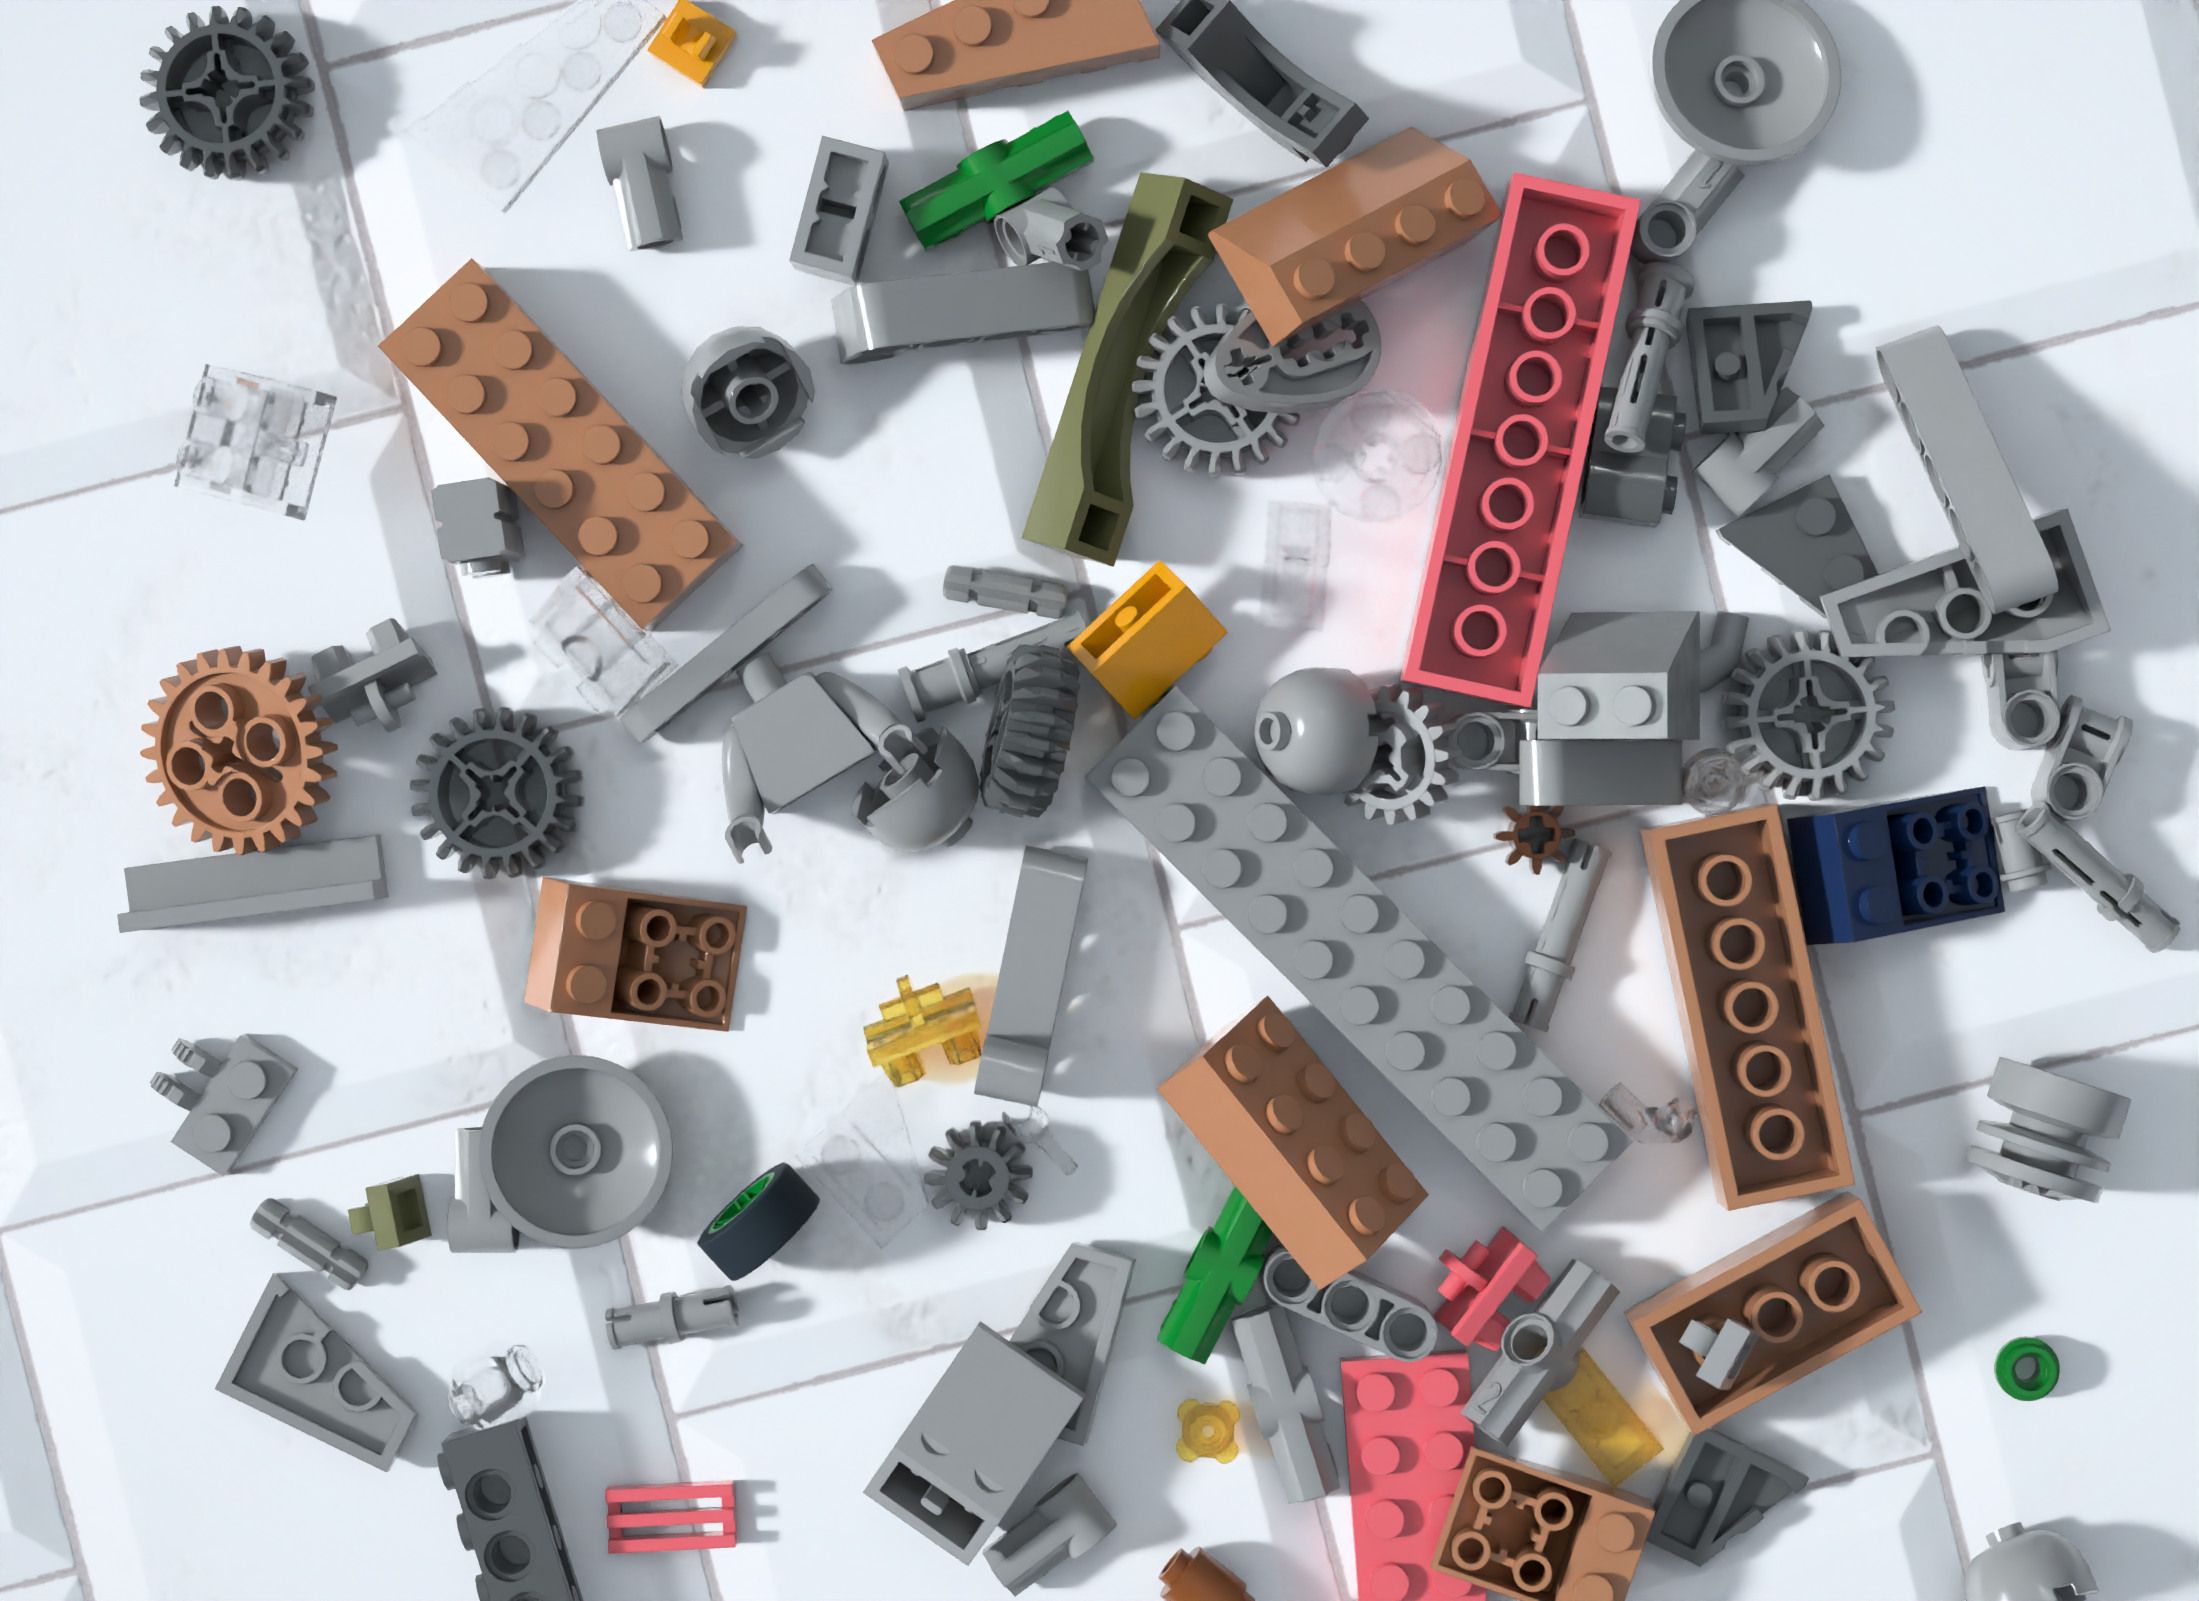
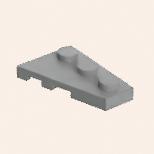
M1080 1242L1071 1243L1009 1341L1086 1394L1075 1413L1057 1437V1439L1084 1446L1089 1439L1136 1259Z
M273 1273L215 1387V1390L386 1473L391 1470L418 1415L277 1273Z

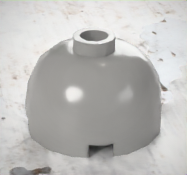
M744 326L731 327L717 332L701 343L684 369L681 395L688 419L711 449L722 454V450L728 453H739L742 458L752 459L780 450L799 434L805 424L801 416L807 408L808 398L813 403L815 393L810 368L786 340L761 327Z
M1310 667L1294 671L1275 682L1262 697L1255 718L1254 737L1257 752L1266 771L1279 783L1293 791L1316 795H1332L1337 792H1348L1357 788L1370 772L1378 747V736H1369L1367 715H1377L1374 700L1364 681L1348 669Z
M942 726L940 735L932 727L916 734L926 745L928 751L925 755L916 748L907 751L901 759V765L906 769L905 773L899 774L884 759L878 766L882 771L888 773L875 789L865 781L854 799L852 816L884 845L907 853L926 851L941 843L945 847H949L962 839L972 826L973 820L969 816L977 803L980 787L976 767L964 746L947 728Z
M2021 1522L2007 1525L1987 1534L1985 1537L1989 1548L1972 1559L1965 1573L1964 1595L1966 1601L2086 1600V1594H2097L2100 1591L2089 1565L2078 1548L2064 1536L2049 1530L2025 1532Z

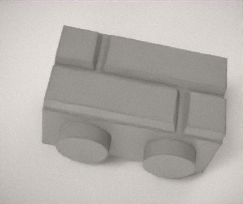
M489 477L439 484L431 490L435 520L443 524V526L437 529L441 559L460 566L461 575L472 576V579L510 574L509 563L519 562V559L525 556L521 527L514 525V521L519 519L516 494L507 485Z

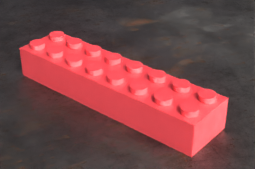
M1516 172L1513 173L1507 182L1501 208L1503 216L1499 218L1399 682L1518 708L1531 707L1641 199Z

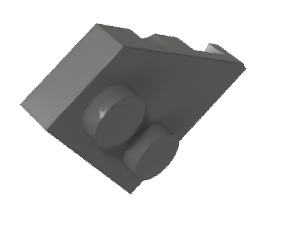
M1811 300L1688 308L1686 327L1700 435L1765 430L1809 322L1813 309Z
M1830 474L1715 530L1720 540L1728 546L1732 545L1761 567V571L1778 584L1786 586L1798 595L1803 603L1823 618L1827 617L1819 596L1879 575Z
M1708 1428L1695 1436L1689 1432L1653 1505L1656 1512L1646 1541L1701 1567L1725 1549V1545L1730 1538L1736 1534L1747 1532L1763 1520L1764 1516L1762 1514L1792 1491L1797 1494L1806 1486L1809 1477L1712 1428Z

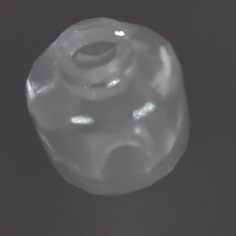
M503 1338L491 1340L458 1360L450 1370V1392L447 1396L450 1410L462 1424H471L477 1430L487 1429L514 1419L521 1420L534 1412L540 1404L542 1388L545 1384V1373L537 1356L526 1345L522 1343L515 1344Z

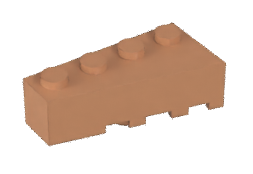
M953 0L871 40L903 111L982 95L986 91L1016 85L1022 87L1041 83L1049 78L1079 72L1084 74L1104 70L1108 66L1132 61H1137L1138 63L1160 58V43L1139 0Z

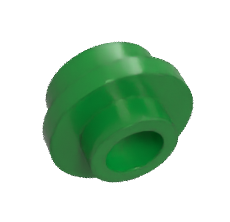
M2024 1336L2010 1340L1999 1350L1994 1363V1374L2001 1389L2009 1396L2021 1401H2035L2045 1397L2054 1389L2059 1379L2060 1365L2056 1353L2048 1344L2037 1338ZM2024 1357H2032L2036 1364L2035 1372L2029 1378H2018L2015 1372L2017 1362Z

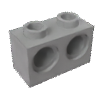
M822 135L789 262L796 271L857 286L889 166V161L884 151Z

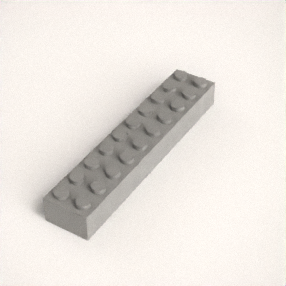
M1177 686L1085 776L1541 1233L1633 1143Z

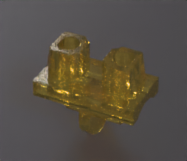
M909 974L896 978L900 997L879 1004L883 1019L863 1027L868 1045L866 1046V1051L873 1068L881 1065L891 1082L898 1088L918 1081L926 1074L925 1065L919 1050L941 1043L950 1065H960L981 1056L978 1034L981 1022L976 1001L970 987L944 996L938 982L916 990Z

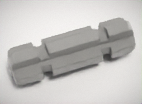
M956 565L948 566L942 590L943 596L948 600L968 603L969 599H975L977 604L981 606L1028 614L1030 609L1037 611V616L1053 619L1063 617L1068 599V589L1061 584L1043 581L1042 586L1034 585L1033 579L984 570L982 575L974 574L973 568Z
M268 1198L258 1206L249 1223L251 1229L268 1240L275 1237L279 1240L277 1246L318 1273L321 1270L330 1273L328 1279L344 1290H351L362 1279L369 1264L367 1259L350 1248L343 1251L339 1248L341 1242L300 1215L295 1218L289 1215L291 1210L274 1198Z

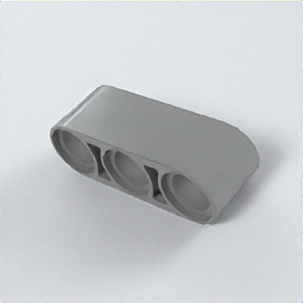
M1520 740L1519 805L1682 804V740Z
M1283 1244L1271 1249L1265 1257L1261 1269L1264 1286L1271 1299L1279 1305L1396 1360L1404 1362L1419 1361L1429 1355L1435 1347L1438 1337L1436 1322L1426 1305L1418 1299L1354 1269L1321 1290L1317 1288L1309 1276L1305 1284L1297 1290H1285L1274 1282V1271L1281 1262L1294 1258ZM1343 1287H1357L1366 1294L1367 1300L1364 1309L1354 1317L1339 1316L1332 1310L1333 1296ZM1410 1313L1423 1319V1333L1415 1342L1400 1344L1391 1339L1389 1331L1395 1318L1402 1314Z

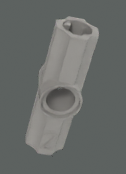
M1572 1259L1534 1312L1515 1318L1506 1327L1501 1340L1502 1356L1460 1413L1487 1436L1499 1444L1508 1447L1546 1393L1566 1386L1574 1378L1579 1363L1578 1349L1620 1291L1593 1268L1580 1260ZM1546 1347L1538 1357L1534 1358L1541 1348Z
M1278 1303L1265 1305L1231 1318L1234 1336L1251 1381L1247 1388L1263 1439H1269L1288 1503L1307 1502L1326 1496L1328 1493L1341 1488L1331 1449L1326 1442L1320 1423L1325 1421L1308 1366L1303 1367L1285 1308Z

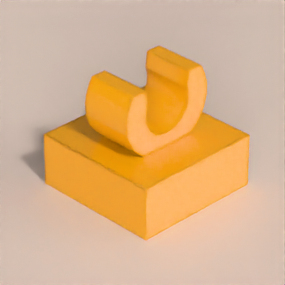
M679 0L647 51L651 56L704 89L737 37V33L688 0Z

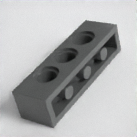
M525 1411L451 1433L441 1443L444 1452L439 1453L437 1456L438 1467L446 1489L448 1491L456 1489L463 1512L457 1514L456 1517L459 1536L466 1551L475 1550L482 1574L476 1575L475 1578L479 1600L519 1601L526 1597H534L541 1601H584ZM497 1475L505 1479L511 1489L510 1501L503 1504L489 1501L481 1489L482 1477ZM506 1536L521 1538L529 1547V1562L514 1564L507 1561L500 1550L501 1538Z

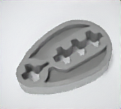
M1359 300L1272 347L1253 312L1250 311L1222 337L1205 362L1203 371L1205 385L1210 393L1219 401L1251 411L1285 414L1310 412L1335 406L1361 390L1374 376L1381 356L1380 332L1371 311L1362 300ZM1339 327L1343 331L1353 330L1356 335V340L1353 343L1345 340L1336 343L1324 353L1320 350L1311 351L1297 362L1294 358L1284 359L1280 352V349L1285 345L1289 349L1300 347L1312 336L1316 340L1325 339ZM1230 363L1234 367L1244 366L1245 368L1258 364L1243 380L1239 377L1229 378L1225 372V367Z

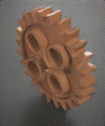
M241 646L223 648L219 651L214 649L198 653L197 660L193 659L178 663L176 665L178 675L163 678L159 682L167 696L151 699L147 703L150 709L159 716V720L141 725L142 731L155 738V746L141 750L140 754L144 758L156 760L158 769L145 777L146 782H163L166 789L159 796L156 804L159 807L174 803L178 809L171 824L174 827L193 822L191 841L197 843L212 838L214 852H221L231 848L235 849L237 855H245L256 850L264 852L280 847L281 842L300 837L299 827L315 823L318 820L312 806L328 802L331 798L326 790L319 785V781L337 777V771L323 763V755L337 751L338 745L322 741L320 732L333 724L332 718L316 719L313 710L323 699L321 694L303 697L300 691L305 684L307 676L301 673L284 678L287 660L282 657L266 661L264 649L261 648L245 652L242 651ZM222 697L228 705V718L222 710ZM273 728L277 731L280 738L279 749L273 741ZM199 753L201 754L204 760L205 772L201 769L199 765ZM249 784L252 785L256 792V804L250 796Z

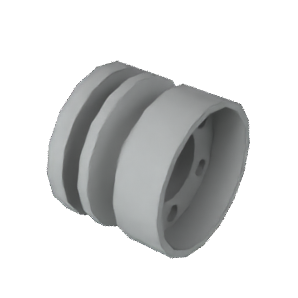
M1999 1056L1987 1097L2010 1109L2013 1113L2009 1123L1979 1120L1976 1130L2004 1141L2000 1153L1971 1145L1966 1160L1979 1165L1998 1179L1999 1182L2057 1201L2085 1200L2099 1203L2103 1188L2075 1178L2078 1167L2082 1165L2099 1171L2109 1172L2111 1163L2086 1149L2085 1146L2089 1136L2119 1139L2132 1099Z

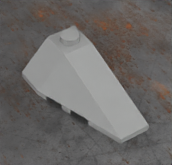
M2068 508L2032 518L2052 560L2058 580V592L2001 613L1993 614L1988 608L1959 545L1819 596L1840 657L2050 653L2109 632L2111 629Z

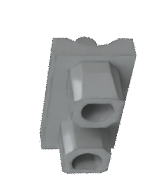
M389 618L370 627L366 636L374 655L354 664L350 652L343 645L331 646L312 656L311 659L317 683L308 686V690L311 696L321 694L323 699L317 707L322 706L334 723L352 716L355 724L360 727L378 718L382 726L390 733L402 726L397 708L416 700L411 687L438 674L430 656L407 634L395 618Z

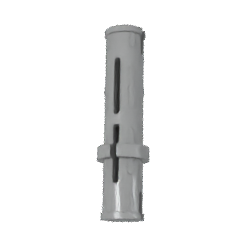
M2038 802L2024 812L2016 824V834L2035 847L2064 875L2097 902L2098 913L2108 921L2117 920L2152 953L2160 952L2172 943L2180 931L2178 926L2180 922L2176 918L2171 917L2143 892V882L2133 874L2124 875L2088 841L2083 839L2059 818L2045 802Z
M1575 838L1572 841L1571 845L1573 846L1535 952H1527L1524 963L1530 966L1514 1009L1509 1015L1510 1019L1527 1025L1534 1002L1538 1001L1529 1026L1544 1032L1549 1030L1550 1026L1548 1025L1565 978L1571 980L1574 974L1575 967L1570 966L1608 859L1611 858L1613 853L1595 845L1588 866L1583 870L1591 845L1588 842Z

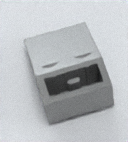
M980 1321L862 1493L966 1566H969L1075 1413L1086 1394Z

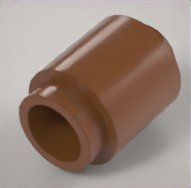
M1200 1546L1194 1548L1190 1553L1180 1548L1169 1559L1158 1576V1579L1165 1584L1160 1593V1597L1165 1601H1255V1598L1245 1591L1247 1584Z

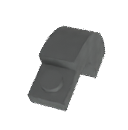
M1181 0L1155 30L1176 54L1213 90L1261 131L1305 162L1311 158L1327 168L1338 154L1342 153L1351 144L1353 137L1369 120V117L1355 102L1318 82L1280 53L1256 30L1230 0Z

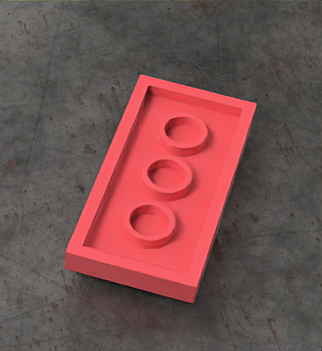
M1466 1349L1431 1351L1426 1357L1413 1362L1396 1360L1388 1355L1340 1358L1358 1601H1487L1486 1588L1430 1569L1429 1567L1471 1445L1475 1446L1474 1425L1460 1413L1471 1398L1468 1351Z

